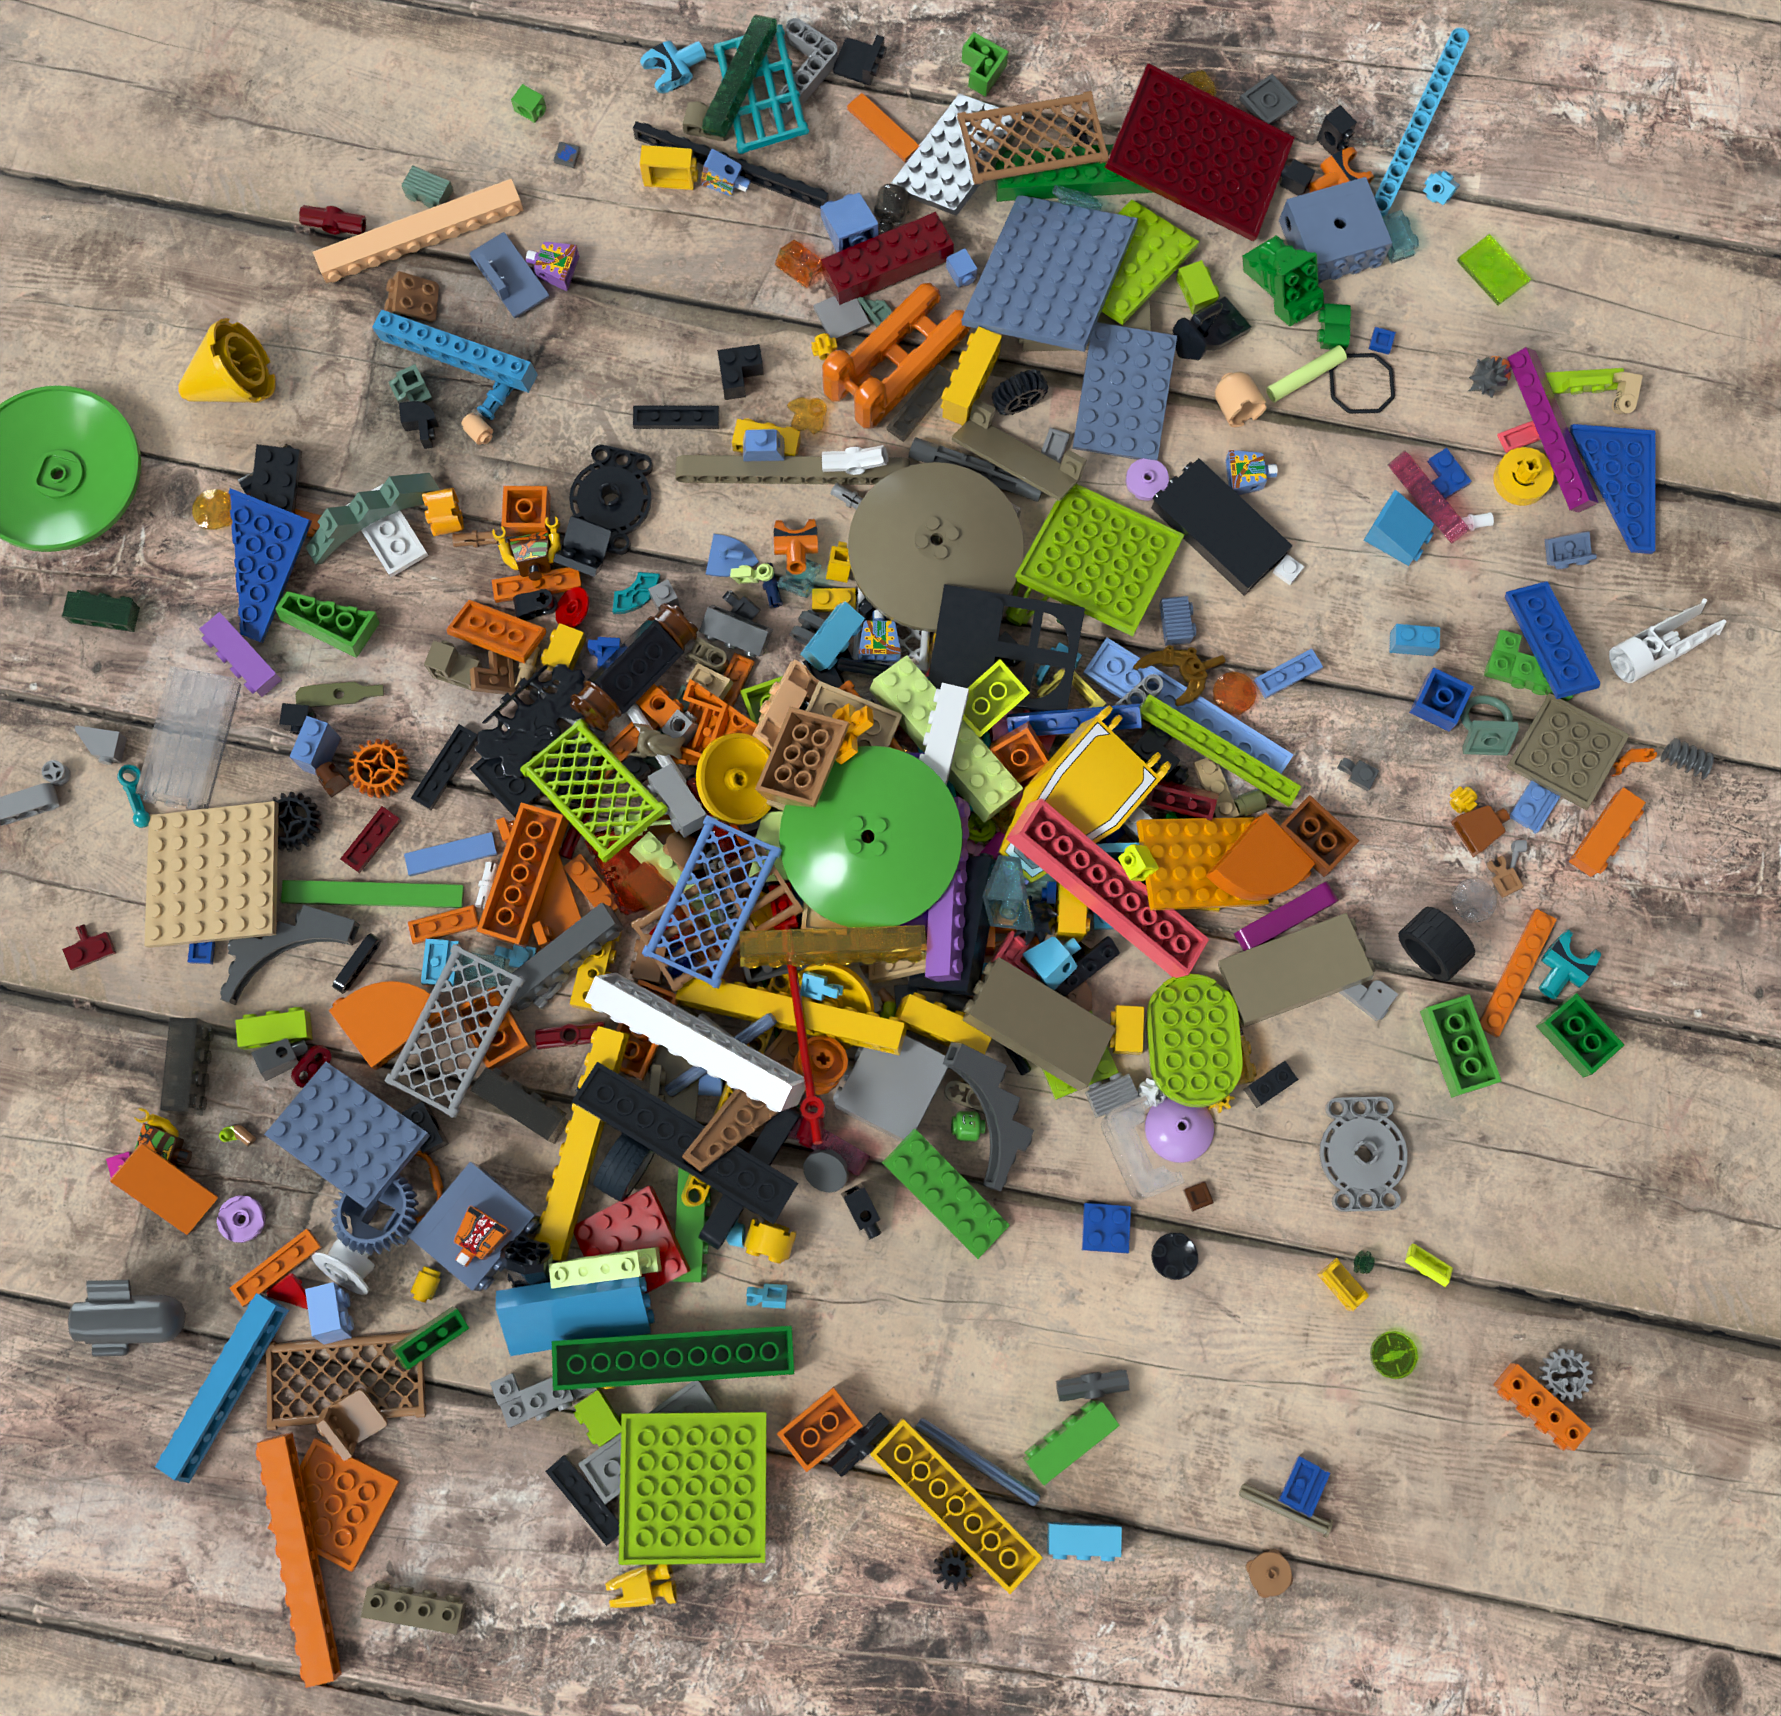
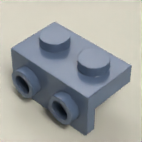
M1589 531L1544 539L1547 565L1555 566V569L1568 568L1569 564L1572 563L1585 565L1589 564L1590 560L1597 559V555L1591 551Z

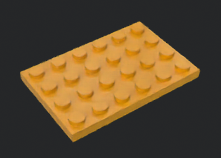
M1254 817L1213 818L1212 821L1206 818L1141 819L1137 821L1139 843L1148 847L1159 867L1157 871L1149 875L1145 880L1150 911L1268 905V899L1251 901L1232 896L1218 888L1206 877L1208 872L1250 825Z

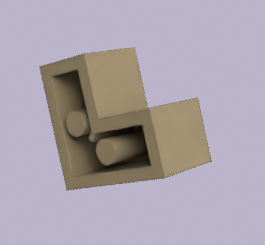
M433 640L424 663L432 678L471 690L470 669L473 667L483 668L476 656L466 654V656L460 655L452 643L441 640V643Z

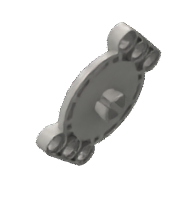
M1387 1097L1334 1098L1328 1101L1325 1106L1326 1114L1334 1121L1329 1124L1323 1133L1319 1157L1326 1177L1339 1189L1332 1197V1205L1337 1211H1390L1398 1208L1401 1203L1400 1195L1392 1188L1398 1184L1404 1175L1408 1152L1406 1142L1400 1130L1387 1118L1392 1114L1394 1108L1392 1101ZM1379 1101H1384L1388 1106V1111L1385 1114L1379 1113L1376 1109V1104ZM1333 1102L1341 1104L1343 1109L1340 1115H1335L1331 1112L1330 1108ZM1355 1102H1362L1365 1105V1112L1363 1114L1355 1113L1353 1109ZM1382 1120L1387 1123L1385 1126L1380 1123ZM1390 1128L1395 1131L1399 1141H1396L1394 1135L1389 1130ZM1332 1129L1333 1133H1332L1331 1136L1329 1137V1140H1328V1143H1327V1142H1325V1141H1326V1138H1327V1135H1328V1133L1330 1132V1130ZM1361 1145L1367 1147L1370 1151V1159L1366 1163L1358 1155H1355V1151H1358ZM1399 1145L1402 1147V1160H1399ZM1324 1148H1326L1327 1163H1325ZM1399 1165L1401 1166L1400 1172L1396 1179H1394L1392 1176ZM1327 1167L1330 1168L1332 1174L1336 1177V1181H1335V1179L1330 1175V1172H1329V1170H1328ZM1386 1182L1391 1183L1389 1186L1385 1185ZM1387 1193L1392 1194L1395 1198V1203L1391 1207L1386 1206L1383 1202V1197ZM1341 1194L1349 1198V1205L1346 1208L1340 1207L1337 1203V1198ZM1363 1194L1370 1195L1372 1198L1371 1206H1362L1360 1198Z

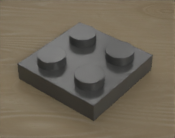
M1272 73L1243 93L1239 99L1254 117L1270 125H1273L1294 110L1299 103Z

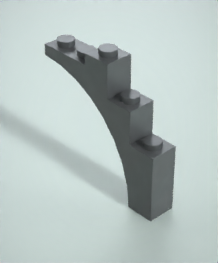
M303 905L302 909L296 914V926L277 921L276 935L263 936L262 940L254 937L230 940L228 943V954L236 959L229 966L228 973L230 975L227 983L225 982L222 985L220 1000L236 1005L243 989L254 974L267 962L285 951L316 942H336L353 945L360 924L355 920Z
M951 1042L943 1064L957 1072L970 1085L981 1103L989 1128L990 1154L983 1186L1001 1191L1007 1182L1010 1167L1016 1160L1017 1150L1026 1152L1027 1147L1032 1142L1034 1130L1012 1120L1018 1111L1020 1097L999 1088V1084L1005 1077L1007 1065L962 1043Z

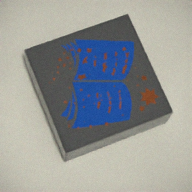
M559 142L553 159L554 163L575 168L580 147Z

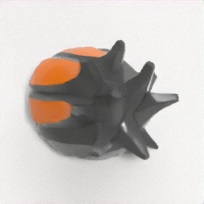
M1500 356L1486 357L1481 361L1478 359L1477 366L1472 376L1469 377V379L1473 380V384L1468 391L1482 392V395L1485 394L1493 398L1494 394L1497 391H1502L1507 386L1508 380H1510L1511 366L1509 361L1505 358L1502 359Z

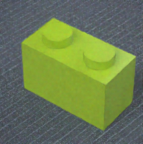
M1202 260L1178 269L1176 280L1192 314L1218 300L1219 289L1216 285H1213L1210 270L1208 267H1205Z
M601 1389L595 1391L574 1406L576 1409L574 1415L581 1425L584 1423L588 1428L589 1432L586 1434L593 1445L598 1444L601 1447L621 1433V1420Z

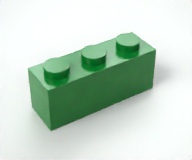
M450 1307L392 1346L391 1349L402 1367L409 1370L468 1330L469 1327L459 1310L455 1307Z

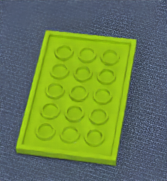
M1133 199L1118 214L1138 218V225L1101 311L1121 325L1146 302L1199 245L1198 240Z

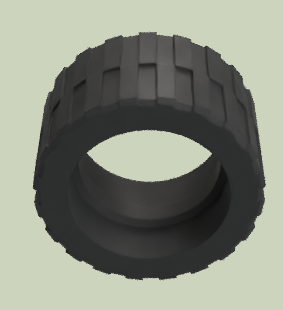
M1434 907L1423 908L1398 933L1399 941L1408 956L1422 970L1437 980L1449 981L1475 956L1474 945L1464 930L1447 914Z

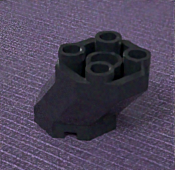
M520 1235L516 1236L513 1241H509L501 1249L500 1259L508 1271L507 1279L509 1283L512 1282V1288L550 1282L548 1264H552L553 1254L550 1251L551 1246L549 1243L539 1242Z

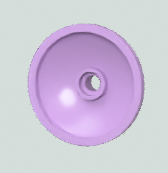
M1166 1096L1161 1104L1150 1108L1145 1120V1134L1149 1145L1160 1157L1171 1162L1184 1163L1200 1157L1208 1149L1214 1135V1123L1207 1107L1184 1106ZM1182 1122L1185 1124L1186 1128L1184 1131L1179 1130L1178 1123Z

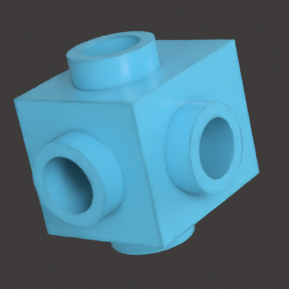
M1445 170L1443 172L1438 171L1435 174L1431 173L1424 183L1426 187L1423 192L1427 194L1426 197L1430 201L1445 205L1449 202L1460 184L1453 180L1454 176Z

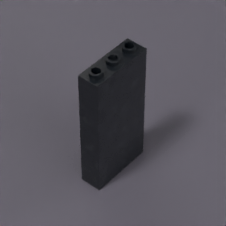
M1198 458L1194 463L1189 462L1179 477L1174 476L1167 484L1169 487L1164 491L1159 490L1154 495L1151 509L1172 529L1184 534L1183 539L1245 596L1286 554H1289L1293 545Z
M968 853V859L966 860L967 881L965 883L966 903L964 905L965 926L963 927L964 948L962 950L963 970L961 972V980L936 982L925 977L924 972L909 976V987L919 991L975 996L973 990L982 976L1001 862L993 859V855L980 853V856H974V854ZM917 934L915 949L927 947V934Z

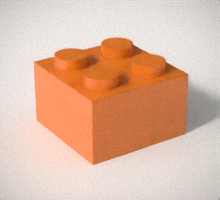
M503 486L501 526L504 527L506 536L520 537L549 531L545 524L546 517L550 520L551 495L547 486Z
M1029 722L993 741L989 747V750L1018 783L1038 773L1051 759Z

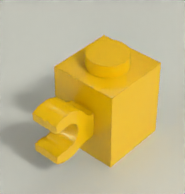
M839 541L838 547H831L826 579L847 583L851 568L847 542Z

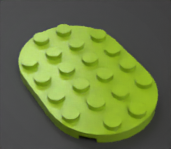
M1189 974L1178 978L1172 977L1163 982L1151 996L1146 1013L1149 1065L1153 1080L1165 1096L1176 1103L1188 1107H1207L1224 1100L1235 1089L1243 1067L1239 1015L1236 1003L1228 990L1226 991L1217 984V981L1199 974Z

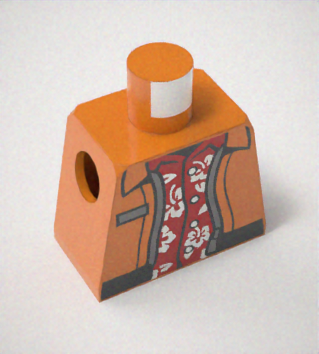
M470 1205L454 1239V1242L462 1247L455 1260L468 1267L474 1256L481 1260H486L511 1233V1230Z

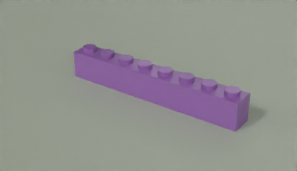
M954 797L959 810L963 831L960 862L948 889L928 910L925 977L936 982L961 980V972L963 970L962 950L964 948L963 927L965 926L964 905L966 903L965 883L967 881L966 860L968 859L967 838L969 837L968 817L970 815L969 803L960 797Z

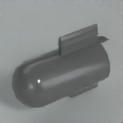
M129 1280L86 1281L88 1297L85 1299V1302H75L71 1306L68 1316L70 1337L76 1342L92 1344V1356H125L129 1353V1344L165 1343L172 1341L184 1328L186 1312L182 1303L172 1296L132 1295Z

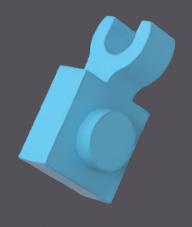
M513 945V950L496 946L494 955L498 958L510 960V967L519 968L536 954L537 948L529 946L523 948Z
M806 971L803 973L801 996L820 1001L825 999V995L838 998V995H843L844 986L828 984L827 976Z
M764 1284V1289L747 1287L746 1305L756 1306L762 1302V1307L786 1309L788 1285Z

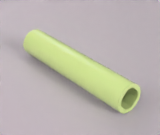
M1338 345L1267 387L1266 392L1271 401L1277 402L1346 361L1347 355L1344 349Z

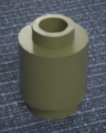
M1255 789L1238 795V798L1234 799V803L1239 816H1248L1265 810L1269 800L1265 792Z

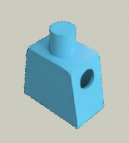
M1051 937L1027 950L1022 955L1043 983L1052 990H1055L1077 968L1072 955L1080 950L1081 947L1074 938L1062 945L1056 937Z

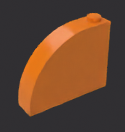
M1265 812L1250 823L1208 872L1206 877L1218 888L1232 896L1244 900L1261 901L1276 897L1293 888L1300 881L1306 880L1312 872L1310 870L1315 863Z
M379 982L362 987L345 998L337 999L332 1004L333 1007L329 1009V1012L370 1067L378 1070L403 1050L430 994L408 983ZM447 1009L444 1011L445 1018L450 1015ZM431 1013L427 1021L430 1023L431 1028L442 1021L440 1013Z

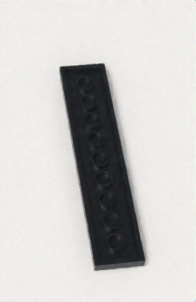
M599 1062L595 1064L572 1100V1103L645 1146L655 1154L772 1225L775 1224L798 1185L796 1181L738 1146H734L703 1171H699L683 1159L682 1156L705 1126Z

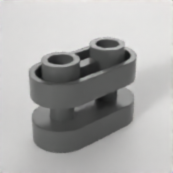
M812 610L802 611L798 618L802 626H794L790 636L806 646L815 635L809 630L817 632L825 620Z

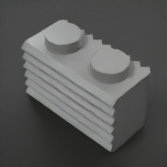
M1121 1072L1109 1077L1111 1081L1102 1084L1101 1081H1098L1088 1086L1090 1090L1086 1091L1085 1094L1095 1118L1140 1100L1130 1074L1123 1076Z

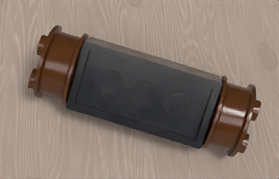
M665 603L661 604L660 611L654 617H648L584 682V688L577 695H571L572 702L570 706L576 712H581L586 718L585 722L591 728L595 729L598 727L603 731H607L609 729L608 724L615 717L619 718L622 714H625L679 659L685 651L684 646L690 640L694 641L697 639L698 628L683 616L684 612L677 605L672 607Z

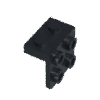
M876 35L873 45L852 38H846L834 64L833 73L871 86L874 76L878 75L880 61L886 55L885 37Z

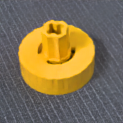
M1530 447L1515 448L1505 454L1496 466L1493 482L1498 494L1504 500L1514 505L1526 506L1538 502L1546 494L1552 485L1554 471L1549 459L1540 451ZM1512 473L1515 474V478L1517 479L1518 482H1520V483H1522V484H1530V485H1528V486L1520 485L1518 482L1515 481V479H1514Z

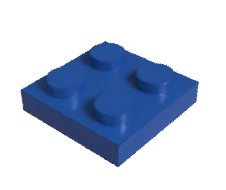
M1084 1203L1082 1250L1128 1254L1131 1206Z

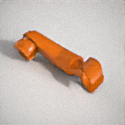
M1653 748L1628 750L1618 762L1613 764L1612 767L1616 769V773L1611 776L1620 775L1622 768H1626L1632 762H1651L1656 758L1657 752H1654L1655 749Z

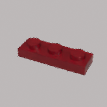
M381 806L340 860L360 874L401 822L400 818Z

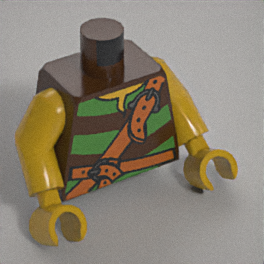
M555 516L556 523L554 525H550L548 517L545 519V524L550 529L551 534H549V531L510 538L507 543L505 541L506 531L504 527L501 526L503 531L501 536H497L493 529V537L496 541H499L500 545H498L504 563L513 570H518L520 576H529V579L533 581L541 579L542 573L550 572L552 563H554L555 553L561 550L560 533H557L560 527L558 518Z
M138 1108V1110L145 1112V1116L142 1119L134 1117L136 1121L143 1123L135 1149L142 1142L174 1166L177 1165V1162L189 1164L192 1151L182 1149L184 1139L179 1137V1131L166 1118L156 1114L149 1115L146 1109Z

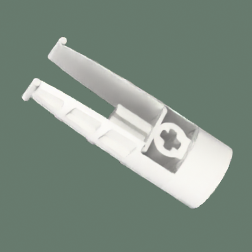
M1704 598L1701 604L1686 609L1673 617H1668L1664 621L1612 647L1609 652L1611 666L1620 679L1627 683H1633L1672 662L1681 655L1688 653L1714 634L1720 635L1726 620L1723 619L1680 641L1678 632L1672 630L1701 614L1707 602V599Z

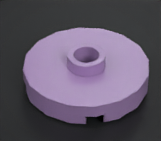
M1139 459L1129 467L1125 482L1129 492L1135 495L1136 498L1150 501L1153 500L1152 498L1159 490L1164 491L1167 488L1169 475L1167 469L1159 461ZM1144 476H1150L1151 480H1146Z
M235 1196L228 1199L221 1206L217 1217V1226L224 1238L233 1242L245 1243L253 1240L261 1233L265 1225L266 1215L263 1206L258 1200L249 1196ZM244 1215L246 1220L241 1224L239 1218Z

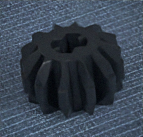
M949 1547V1556H946L945 1552L941 1551L940 1555L944 1560H934V1563L941 1567L934 1568L933 1573L941 1574L936 1579L937 1583H941L946 1579L944 1588L948 1589L950 1583H953L954 1591H957V1582H961L962 1586L966 1587L967 1583L963 1578H973V1575L966 1572V1570L974 1569V1565L965 1564L971 1558L969 1554L961 1559L963 1554L961 1548L954 1555L953 1547ZM952 1563L954 1566L960 1565V1567H957V1574L947 1572V1570H950L949 1564Z

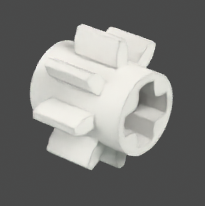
M1146 1078V1081H1143L1138 1087V1095L1140 1098H1143L1141 1104L1157 1107L1166 1098L1153 1079Z

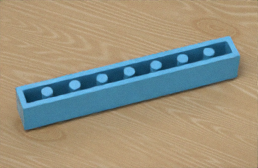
M255 1294L243 1317L237 1323L232 1336L225 1344L221 1355L212 1366L207 1379L199 1388L197 1396L187 1409L179 1427L174 1431L172 1439L162 1452L155 1466L157 1469L174 1481L190 1483L289 1309L270 1297Z

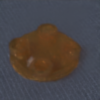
M1227 672L1220 676L1213 688V702L1225 712L1241 715L1250 709L1257 695L1256 687L1252 680L1239 672Z

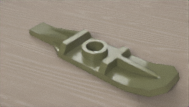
M356 682L300 687L296 692V704L309 705L311 708L356 704L364 698L384 696V686H362ZM338 692H344L342 698H336Z

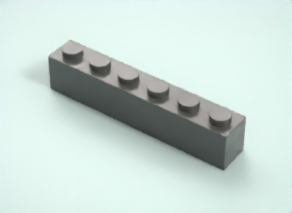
M601 902L512 972L514 975L522 976L525 982L522 988L519 987L509 1008L517 1011L526 1009L535 998L544 995L549 987L562 981L572 969L580 967L586 958L598 953L608 941L617 938L619 933L625 928L613 909ZM506 977L501 981V985L510 986L512 979Z

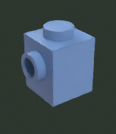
M966 249L947 257L946 269L958 288L963 285L968 286L975 281L977 267Z

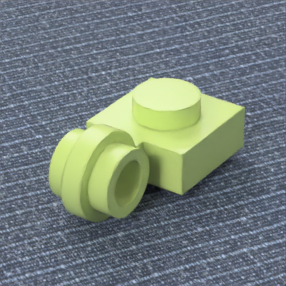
M767 563L759 565L757 570L752 569L751 566L741 565L739 568L731 569L730 577L738 584L759 583V580H771L774 575V569Z

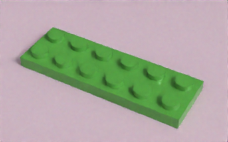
M913 1129L882 1162L977 1259L1010 1226L916 1129Z

